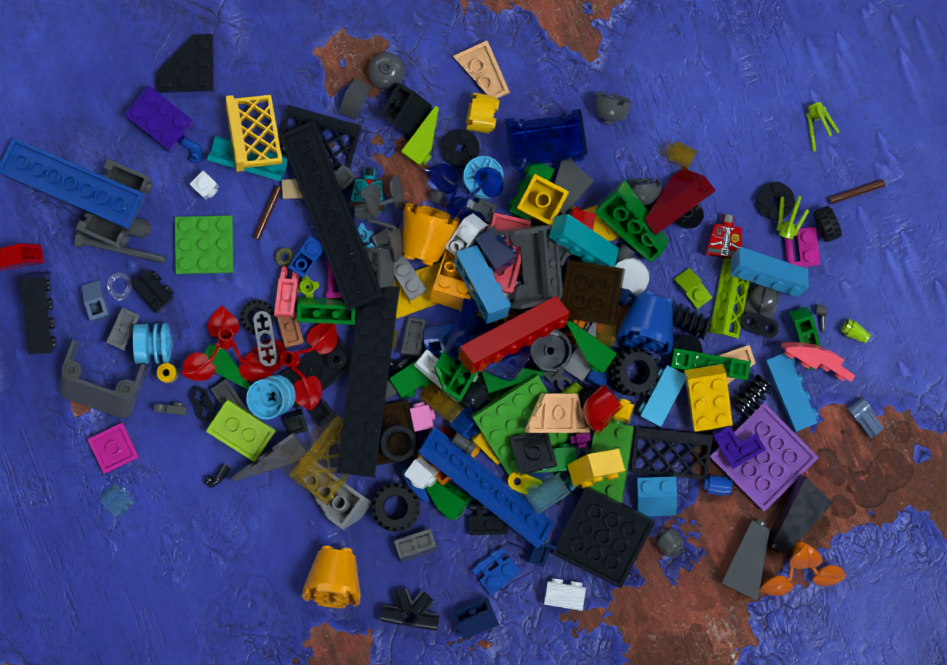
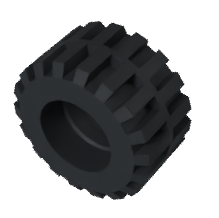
M627 347L624 350H618L617 355L610 363V369H607V373L610 374L607 377L608 381H612L611 387L616 388L615 391L629 396L646 395V392H651L653 390L652 386L657 385L655 380L660 377L657 374V371H660V367L656 366L658 363L657 359H654V355L646 349ZM635 361L639 366V376L632 383L628 379L627 369L630 363Z
M392 483L383 486L376 492L371 505L372 515L376 523L383 529L392 532L403 531L410 528L416 522L420 513V502L411 488L403 484ZM399 496L406 501L407 512L402 518L392 519L385 513L384 506L390 497Z

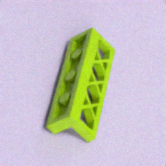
M731 258L723 259L709 333L739 339L741 319L744 313L750 281L731 275ZM740 285L741 293L738 295L737 288ZM735 304H737L738 307L736 313H734L733 310ZM732 322L734 324L733 333L729 332Z

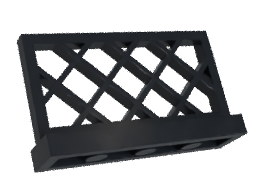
M287 106L281 134L286 133V129L291 131L288 126L290 117L297 119L300 126L303 125L301 121L309 123L314 120L326 143L325 146L328 147L332 154L330 159L334 158L336 161H332L333 166L341 167L343 165L339 163L336 156L345 151L349 157L346 166L349 169L351 168L363 126L296 106ZM332 129L337 137L328 142L323 132ZM346 134L355 136L353 144L348 147L345 146L341 139ZM279 138L280 150L285 151V148L282 147L281 138ZM339 139L344 149L334 154L329 144Z
M635 425L631 464L632 473L701 480L708 478L711 444L713 441L712 433ZM638 439H647L651 446L642 452L638 447ZM660 441H666L670 448L661 454L655 445ZM679 443H685L689 450L680 456L674 447ZM698 445H707L706 453L699 458L693 449ZM654 448L660 456L650 462L644 454ZM673 450L679 458L669 464L664 455ZM692 451L698 460L688 466L683 457ZM642 456L649 463L644 469L635 468L636 461ZM662 458L668 467L663 471H658L653 464ZM680 460L687 467L682 473L676 472L672 467ZM701 462L705 467L704 475L695 474L691 468Z

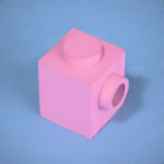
M424 402L414 404V408L410 409L414 431L419 432L434 428L432 420H436L434 409H430L429 405H425Z

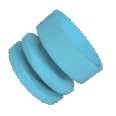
M489 156L473 158L464 170L466 191L477 199L487 200L495 197L503 186L504 172L501 165ZM481 173L483 175L484 173H487L488 179H483L481 181L479 174Z
M158 323L154 324L153 332H150L148 324L134 325L133 352L136 364H149L151 355H154L156 364L160 363L161 355L164 363H170L172 334L168 323L162 324L161 332Z
M274 374L253 383L247 392L246 402L249 410L260 419L269 420L292 408L296 392L288 378Z

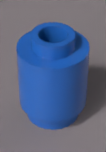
M709 475L708 478L704 479L703 489L706 490V494L730 495L732 480H729L728 477Z

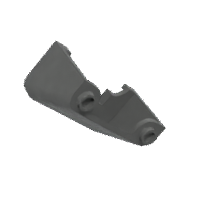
M107 159L104 166L107 169V176L103 174L104 177L145 195L151 192L153 183H151L152 179L149 176ZM91 213L85 214L87 219L84 222L80 220L76 229L85 235L121 248L126 246L130 236L128 234L137 214L129 230Z

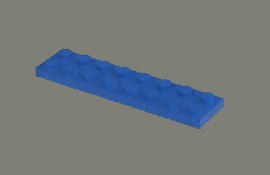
M14 137L0 162L1 175L128 230L146 196L137 190Z
M434 427L418 453L522 535L529 543L539 549L543 545L554 522L511 489L510 486L468 453L465 454L464 450L452 444L449 437Z

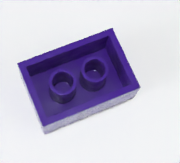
M149 85L125 113V116L171 153L195 126V122Z

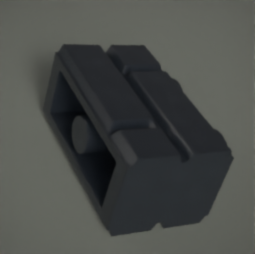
M147 269L131 285L154 312L159 314L175 300L172 296L174 292L168 285L164 287L160 283L162 278L155 270L151 272Z

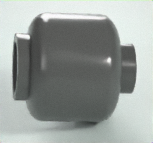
M663 529L657 534L656 546L666 557L672 556L674 558L684 550V539L675 529Z

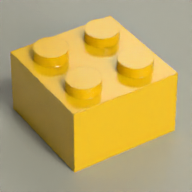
M534 174L517 207V211L543 225H552L555 216H558L569 195V191Z

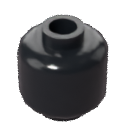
M479 381L471 382L460 404L467 410L470 408L473 410L479 409L488 399L487 388Z

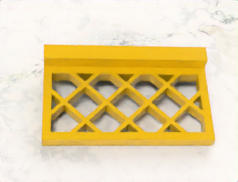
M233 95L226 96L225 106L236 172L244 171V168L282 164L271 95L235 99ZM268 101V107L265 110L257 106L259 102ZM238 104H247L250 108L245 113L239 109ZM253 109L261 114L257 120L249 116ZM264 116L271 120L268 127L260 123ZM245 118L253 123L249 129L241 125ZM255 126L264 130L260 136L251 132ZM267 133L274 137L270 144L262 139ZM248 135L256 140L251 146L244 142ZM259 142L267 147L262 153L254 148ZM269 150H272L277 154V158L270 159L265 155ZM250 152L259 156L254 161H247V155Z

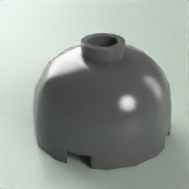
M383 52L372 58L368 65L367 73L370 82L380 90L390 91L395 89L398 83H402L406 70L399 56L390 52Z
M596 92L594 110L599 117L603 118L602 122L613 125L614 121L620 122L629 115L633 101L613 93L605 96V92Z
M650 178L629 180L628 185L646 209L650 208V204H654L662 192L661 179L655 178L656 182H650Z

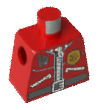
M723 214L722 225H713L705 256L731 258L737 249L742 247V228L733 226L734 215Z

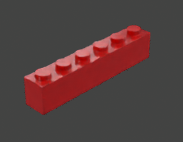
M555 296L460 346L458 357L471 374L483 371L488 365L501 361L506 355L516 353L521 347L533 344L536 339L548 336L557 328H563L568 323L570 312L559 298Z

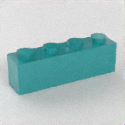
M569 214L554 217L549 238L554 240L557 245L563 246L571 254L581 258L585 263L615 267L618 247Z

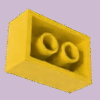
M723 364L684 370L690 418L694 431L732 426L727 375Z

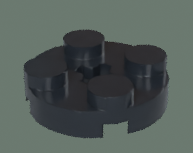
M453 130L446 135L442 142L444 159L455 167L465 168L473 158L479 155V141L469 130ZM457 144L466 146L464 153L456 152Z
M781 182L766 184L757 195L756 204L759 213L769 220H779L780 205H772L771 202L773 200L771 197L781 198L783 196V219L792 212L795 205L792 190Z

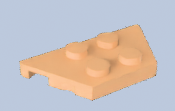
M541 393L526 425L525 432L590 433V428L586 426L583 419V409L580 406L578 394Z

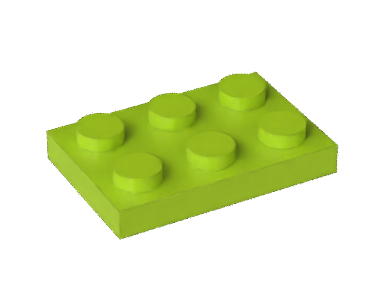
M228 398L206 429L207 433L253 462L257 460L276 431L275 428Z

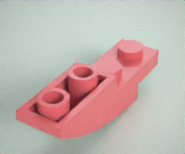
M785 342L781 344V347L785 350V355L791 359L797 357L800 359L799 363L808 369L810 366L816 370L820 366L827 372L831 369L835 372L834 376L842 381L846 378L852 382L855 377L851 371L841 366L844 359L831 350L803 342Z

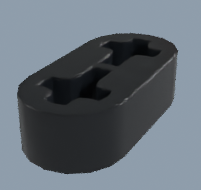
M201 387L193 389L191 400L199 419L203 422H211L216 416V412L207 390ZM197 391H200V393L205 394V396L202 397L204 401L203 404H201L199 399H195V396H197ZM203 406H206L208 411H212L209 419L202 417L204 413Z

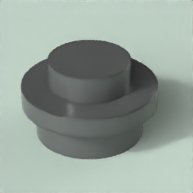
M435 189V192H430L431 201L441 205L448 201L445 192Z

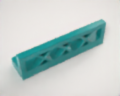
M215 136L212 150L207 160L236 168L231 140ZM254 147L261 153L264 151V149ZM268 151L265 155L270 159L277 158L275 152ZM250 152L247 155V161H254L259 156ZM282 155V164L244 168V171L281 181L285 175L289 159L288 156Z

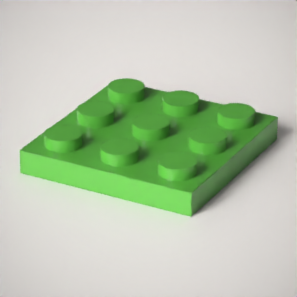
M233 216L175 217L177 275L234 273Z

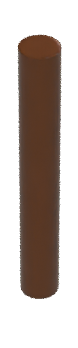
M882 179L829 197V202L834 204L885 187V182Z
M275 185L253 238L261 239L282 187Z

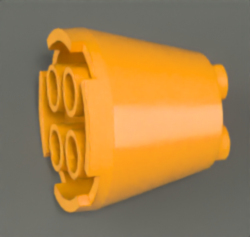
M406 203L403 211L402 252H404V257L411 260L418 258L424 264L433 265L434 262L439 261L446 250L445 247L459 227L461 220L458 217L452 219L448 212L430 206L418 205L413 207V203Z
M322 546L321 550L317 552L304 584L302 598L305 601L312 599L314 602H317V605L323 607L345 608L348 604H353L355 607L358 606L361 593L356 556L352 554L353 550L349 548L337 550L331 546Z

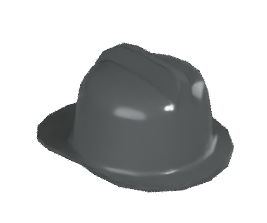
M756 283L752 284L746 301L745 312H756L772 319L776 312L780 291ZM749 318V320L754 323V318Z

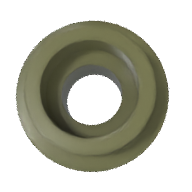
M281 248L275 254V260L280 266H289L294 259V253L289 248ZM287 254L288 260L283 261L281 259L282 255Z

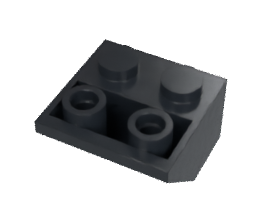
M398 83L380 112L379 117L412 138L432 105L416 92Z

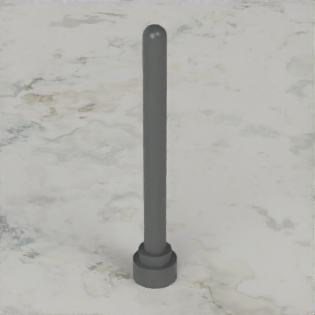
M79 231L74 241V246L80 248L88 245L159 263H164L166 260L162 255L125 246L117 248L100 240L91 239Z

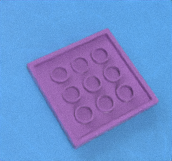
M765 403L734 432L739 442L757 433L766 448L764 452L734 469L729 465L720 447L710 455V458L763 512L797 480L800 474L802 475L819 458Z

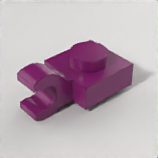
M579 433L570 436L571 444L575 443L576 447L578 446L579 448L587 447V441L591 440L589 433Z

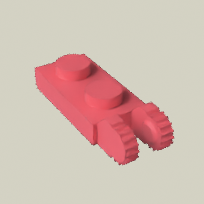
M282 266L281 276L278 280L274 315L275 317L294 318L299 274L293 271L292 279H287V266Z

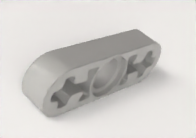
M259 311L253 318L259 358L264 366L272 367L278 360L272 320L267 312ZM260 315L268 318V321H265V328L270 327V331L262 330L258 332V329H262V324L257 322V319H260ZM263 334L271 336L269 344L264 345L261 343L260 337ZM273 346V350L269 349V353L271 356H274V359H271V363H268L263 359L267 355L266 350L262 351L261 348Z

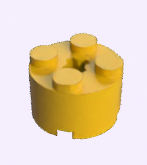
M472 92L471 98L473 100L472 103H469L466 124L470 125L466 126V130L489 134V132L495 129L496 118H493L498 110L499 99H496L495 96Z

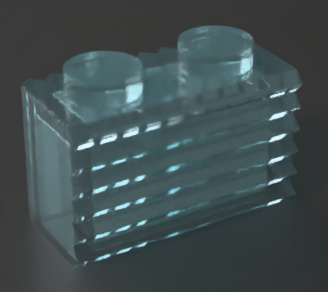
M551 473L543 478V484L540 486L534 484L527 489L528 493L525 496L537 514H540L570 494L558 474L554 476Z

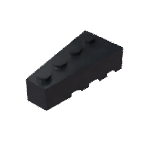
M50 272L27 273L21 278L28 355L52 353L54 348L57 347V339L53 333L55 319L52 315L53 299L51 297Z

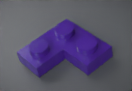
M731 426L713 435L732 469L766 450L757 433L742 442H739Z

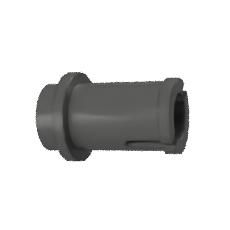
M458 432L451 440V443L464 450L465 454L471 455L476 448L473 440L466 439Z

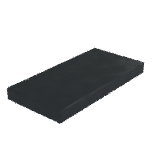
M338 335L337 345L334 350L342 351L345 354L347 361L343 368L338 370L331 368L327 362L329 354H319L316 349L300 359V363L297 366V369L306 378L309 376L317 377L322 384V391L350 372L352 354ZM335 356L333 362L339 363L340 357ZM291 367L279 374L288 378L293 385L296 381L302 380ZM294 402L293 405L296 408V410L301 407L299 404Z

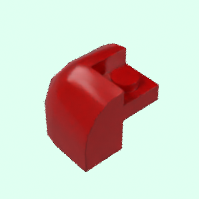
M603 384L584 403L583 416L590 428L596 434H599L612 422L611 418L624 406L618 401L612 391Z

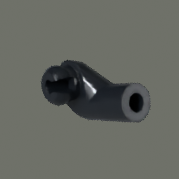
M404 356L397 363H395L394 359H391L389 372L405 369L414 362V357Z
M222 464L214 477L207 475L204 484L208 485L209 488H214L225 479L230 471V467Z

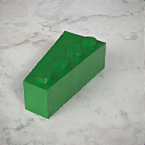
M625 179L600 201L594 212L650 263L663 253L669 242L662 231L655 235L645 223L644 219L648 211Z

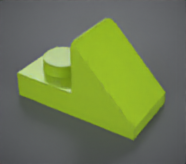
M690 268L674 279L696 309H699L713 298L701 283L702 280Z

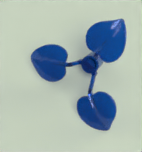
M442 163L425 170L430 180L439 190L446 194L452 193L446 210L453 217L460 215L459 219L461 222L472 214L471 209L465 210L467 208V201L482 189L485 195L494 198L499 196L504 188L501 173L492 167H483L474 176V180L479 187L465 198L462 196L455 197L458 189L456 184L458 175L450 165ZM473 212V214L487 224V220L481 212Z

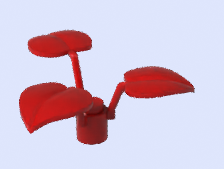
M222 305L213 313L207 326L208 333L213 338H218V343L211 358L208 359L207 355L197 352L189 355L184 361L181 374L193 381L210 379L216 372V367L211 362L214 361L219 348L227 350L233 347L239 362L242 363L239 367V373L245 380L256 382L273 374V369L261 363L259 354L249 353L245 356L244 360L241 358L236 342H234V336L240 329L239 321Z
M320 323L314 326L308 332L306 338L312 347L296 351L295 353L286 351L283 343L275 339L278 360L272 366L273 372L280 370L282 365L291 367L302 378V380L296 381L293 385L296 392L295 402L309 411L318 405L323 389L317 377L309 376L306 378L297 369L300 363L299 355L314 349L319 354H329L332 352L338 340L336 324ZM271 339L263 342L262 344H269ZM258 346L252 348L251 352L259 354ZM273 346L269 348L262 347L261 350H266L267 354L264 358L271 363V359H274V356L270 355L269 349L273 350Z

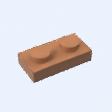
M296 310L294 318L277 317L285 348L304 344L300 325L297 322Z

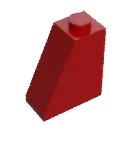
M19 243L0 248V271L44 263L41 244Z

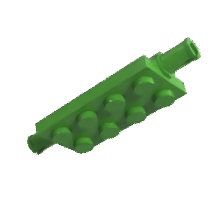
M611 419L612 422L599 434L594 432L590 454L619 449L625 471L618 474L619 478L613 480L603 478V481L593 483L591 488L623 503L634 426L624 425L621 421Z

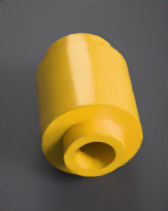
M164 363L158 367L157 376L162 382L173 383L178 377V370L172 364ZM166 369L170 371V374L168 376H164V371Z

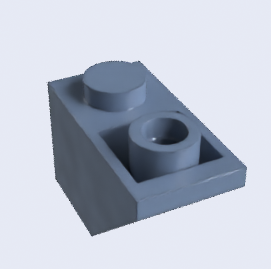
M98 280L83 285V299L90 321L96 322L112 317L101 281Z

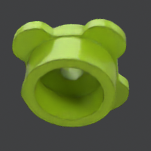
M306 276L302 278V282L298 285V292L312 298L314 291L319 288V283L310 280V277Z

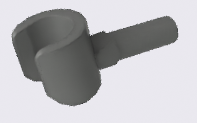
M817 304L815 314L821 315V332H825L827 307Z

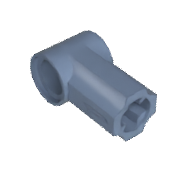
M863 397L847 408L851 417L861 425L869 438H872L884 429L872 413L871 406Z

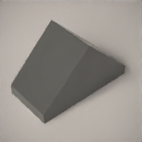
M354 78L345 92L339 113L356 120L372 86Z

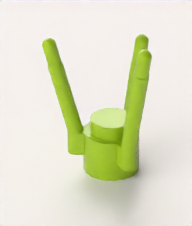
M822 102L810 105L808 107L809 113L806 114L813 152L816 151L813 118L814 121L821 120L829 137L832 136L825 117L835 132L839 133L836 124L828 114L826 107H823Z
M801 196L797 198L789 222L784 221V224V197L780 198L779 221L776 229L779 231L778 236L793 240L794 236H797L801 225L809 213L807 209L795 227L793 222L802 198Z

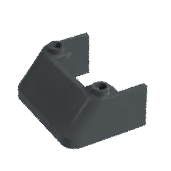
M552 225L513 227L493 231L494 235H508L512 246H521L524 284L518 285L514 289V301L510 302L511 309L534 307L555 296L559 300L562 297L559 245L549 238Z
M72 340L62 367L59 386L60 395L65 399L120 418L131 416L149 366L141 364L135 382L127 379L122 380L118 383L116 390L112 391L79 379L82 368L74 360L81 343Z

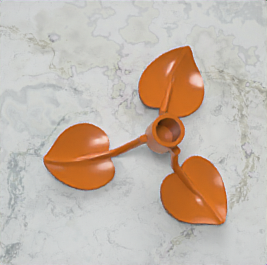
M797 542L792 548L793 556L790 559L791 566L788 578L782 575L773 577L761 585L759 591L772 596L787 594L793 589V583L790 581L793 577L794 568H812L816 574L812 580L819 586L835 585L842 581L846 574L841 567L835 565L825 566L818 571L815 567L819 566L823 561L821 554L804 542Z

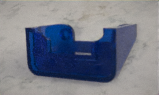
M581 109L572 110V114L567 115V117L566 113H563L562 116L529 121L520 119V123L515 121V118L505 119L511 166L515 167L516 170L526 169L527 166L568 160L581 162L588 155Z
M465 297L458 309L445 348L448 356L461 361L458 357L460 346L500 326L493 322L486 324L484 318L477 316L479 309L476 303ZM531 345L521 347L516 353L506 355L497 363L493 362L483 371L506 381L514 380L529 360Z

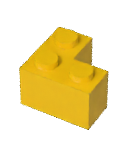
M619 449L587 454L567 465L573 487L581 486L582 488L591 487L593 483L603 481V478L608 480L619 478L618 474L625 471Z

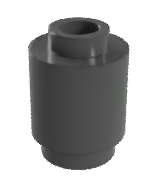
M136 217L128 235L142 239L150 236L152 231L150 221Z

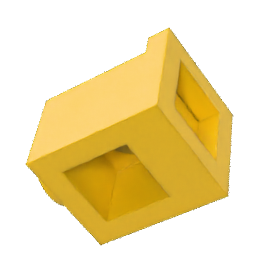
M619 399L618 401L624 407L611 419L629 424L635 405L630 404L631 402L628 400Z

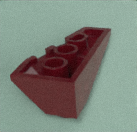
M682 169L668 180L667 185L662 190L655 204H653L644 221L651 231L657 235L705 201L716 190L704 175Z

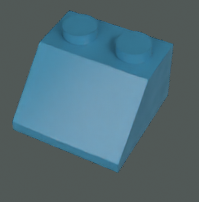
M676 477L636 478L637 511L647 516H676Z

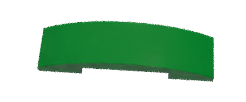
M674 348L671 367L689 370L723 364L727 377L748 380L751 361Z

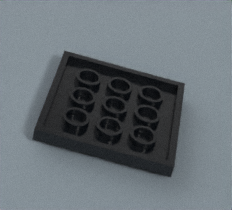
M586 487L556 544L557 550H553L552 554L622 588L656 520L591 487Z

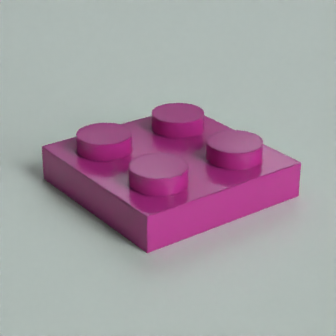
M120 423L87 439L103 474L140 458L124 423Z

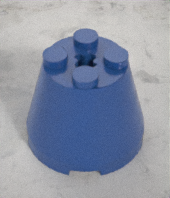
M644 291L643 294L636 295L617 329L615 339H620L622 341L621 345L624 347L646 349L648 352L659 351L658 354L660 355L671 353L673 347V300L668 297L661 298L655 296V293L651 291Z

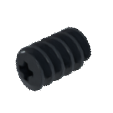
M680 303L673 313L674 327L681 324L682 331L688 327L689 334L695 330V337L701 333L702 340H704L712 324L710 323L711 317L708 316L703 320V313L696 316L697 310L689 313L690 307L688 306L682 310L683 304Z
M759 374L755 375L757 381H750L752 387L746 385L744 387L746 392H739L741 398L737 396L734 398L736 404L733 403V405L747 417H750L748 410L755 412L756 410L753 405L760 406L759 398L766 400L764 393L771 395L769 388H773Z

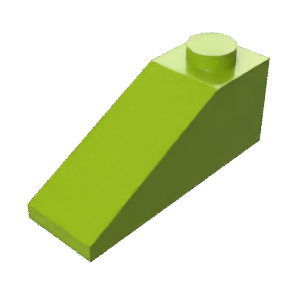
M437 106L433 108L401 151L402 155L419 167L422 164L426 165L432 158L430 154L432 152L439 113Z

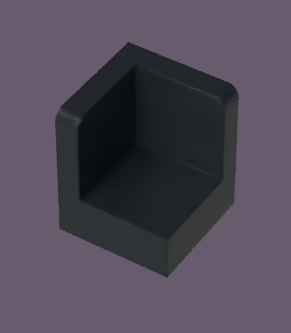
M323 400L320 405L310 411L320 427H323L337 417L326 400Z

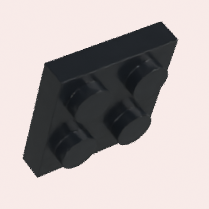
M526 433L509 438L520 476L557 467V460L548 433Z

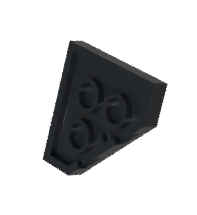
M193 34L156 73V91L158 93L214 91L213 34Z

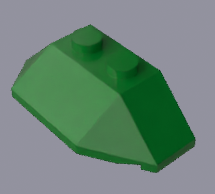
M482 330L452 336L434 366L443 391L458 402L462 400L477 372L471 374L458 357L460 346L485 334Z

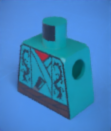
M364 168V178H355L348 204L351 211H355V206L358 204H367L360 192L371 184L379 186L381 193L380 202L384 201L382 180H375L376 169ZM385 205L380 206L379 213H385Z

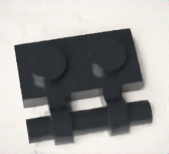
M478 500L477 502L469 503V510H477V516H469L470 535L508 534V524L497 515L483 516V510L489 509Z

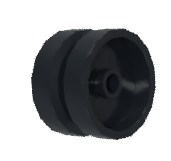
M553 330L546 337L536 339L529 346L525 345L527 363L536 371L549 373L563 369L569 363L572 356V346L569 339L558 330Z

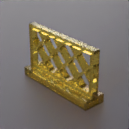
M338 415L289 475L295 482L299 483L326 505H328L350 477V475L342 474L343 477L340 481L332 482L331 472L337 471V468H331L330 458H337L339 454L329 455V447L339 444L340 449L343 419ZM327 459L328 469L317 470L318 461ZM328 472L329 482L319 484L318 474ZM315 474L316 484L307 485L303 482L307 475ZM330 486L331 492L326 499L320 495L319 487Z

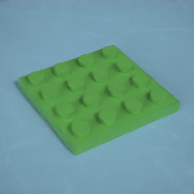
M536 373L471 415L509 476L518 470L509 438L528 433L525 432V428L541 393H549ZM548 433L553 449L574 435V433Z

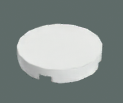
M625 258L615 265V267L625 269L622 288L631 290L635 295L641 294L647 288L650 280L649 271L642 261L635 258Z

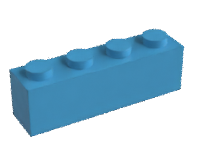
M477 245L456 252L454 264L486 324L508 317L509 308L511 307L510 301L507 297H504L501 284L496 282L494 272L491 267H488L484 253L480 252Z
M739 247L731 257L732 276L798 298L809 287V269L743 247Z
M783 353L764 361L793 432L816 424V419L819 417L815 408L810 406L809 401H811L808 391H804L802 387L804 382L800 372L796 373L794 368L796 365L795 359H791Z

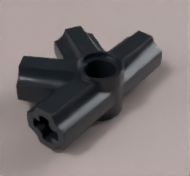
M401 589L392 593L397 607L382 605L380 622L437 631L440 615L426 612L435 600L423 590L412 600L409 589ZM413 613L415 621L407 623L404 620L405 615Z

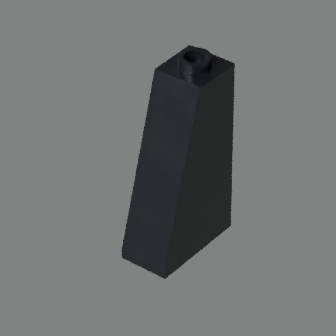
M801 474L793 485L768 536V539L772 542L770 546L776 552L782 551L786 555L833 504L807 477Z

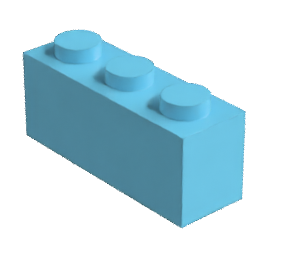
M668 365L665 369L661 367L658 372L660 377L657 385L652 386L653 390L647 393L650 395L647 403L643 401L638 410L641 412L639 417L658 427L662 426L685 382V374Z

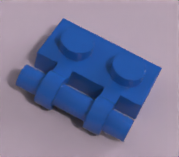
M502 546L496 551L495 549L491 551V555L483 561H478L477 565L471 569L475 575L481 571L485 574L479 581L490 595H493L521 573L510 557L505 561L502 560L501 556L506 553ZM496 560L499 565L490 572L487 567Z

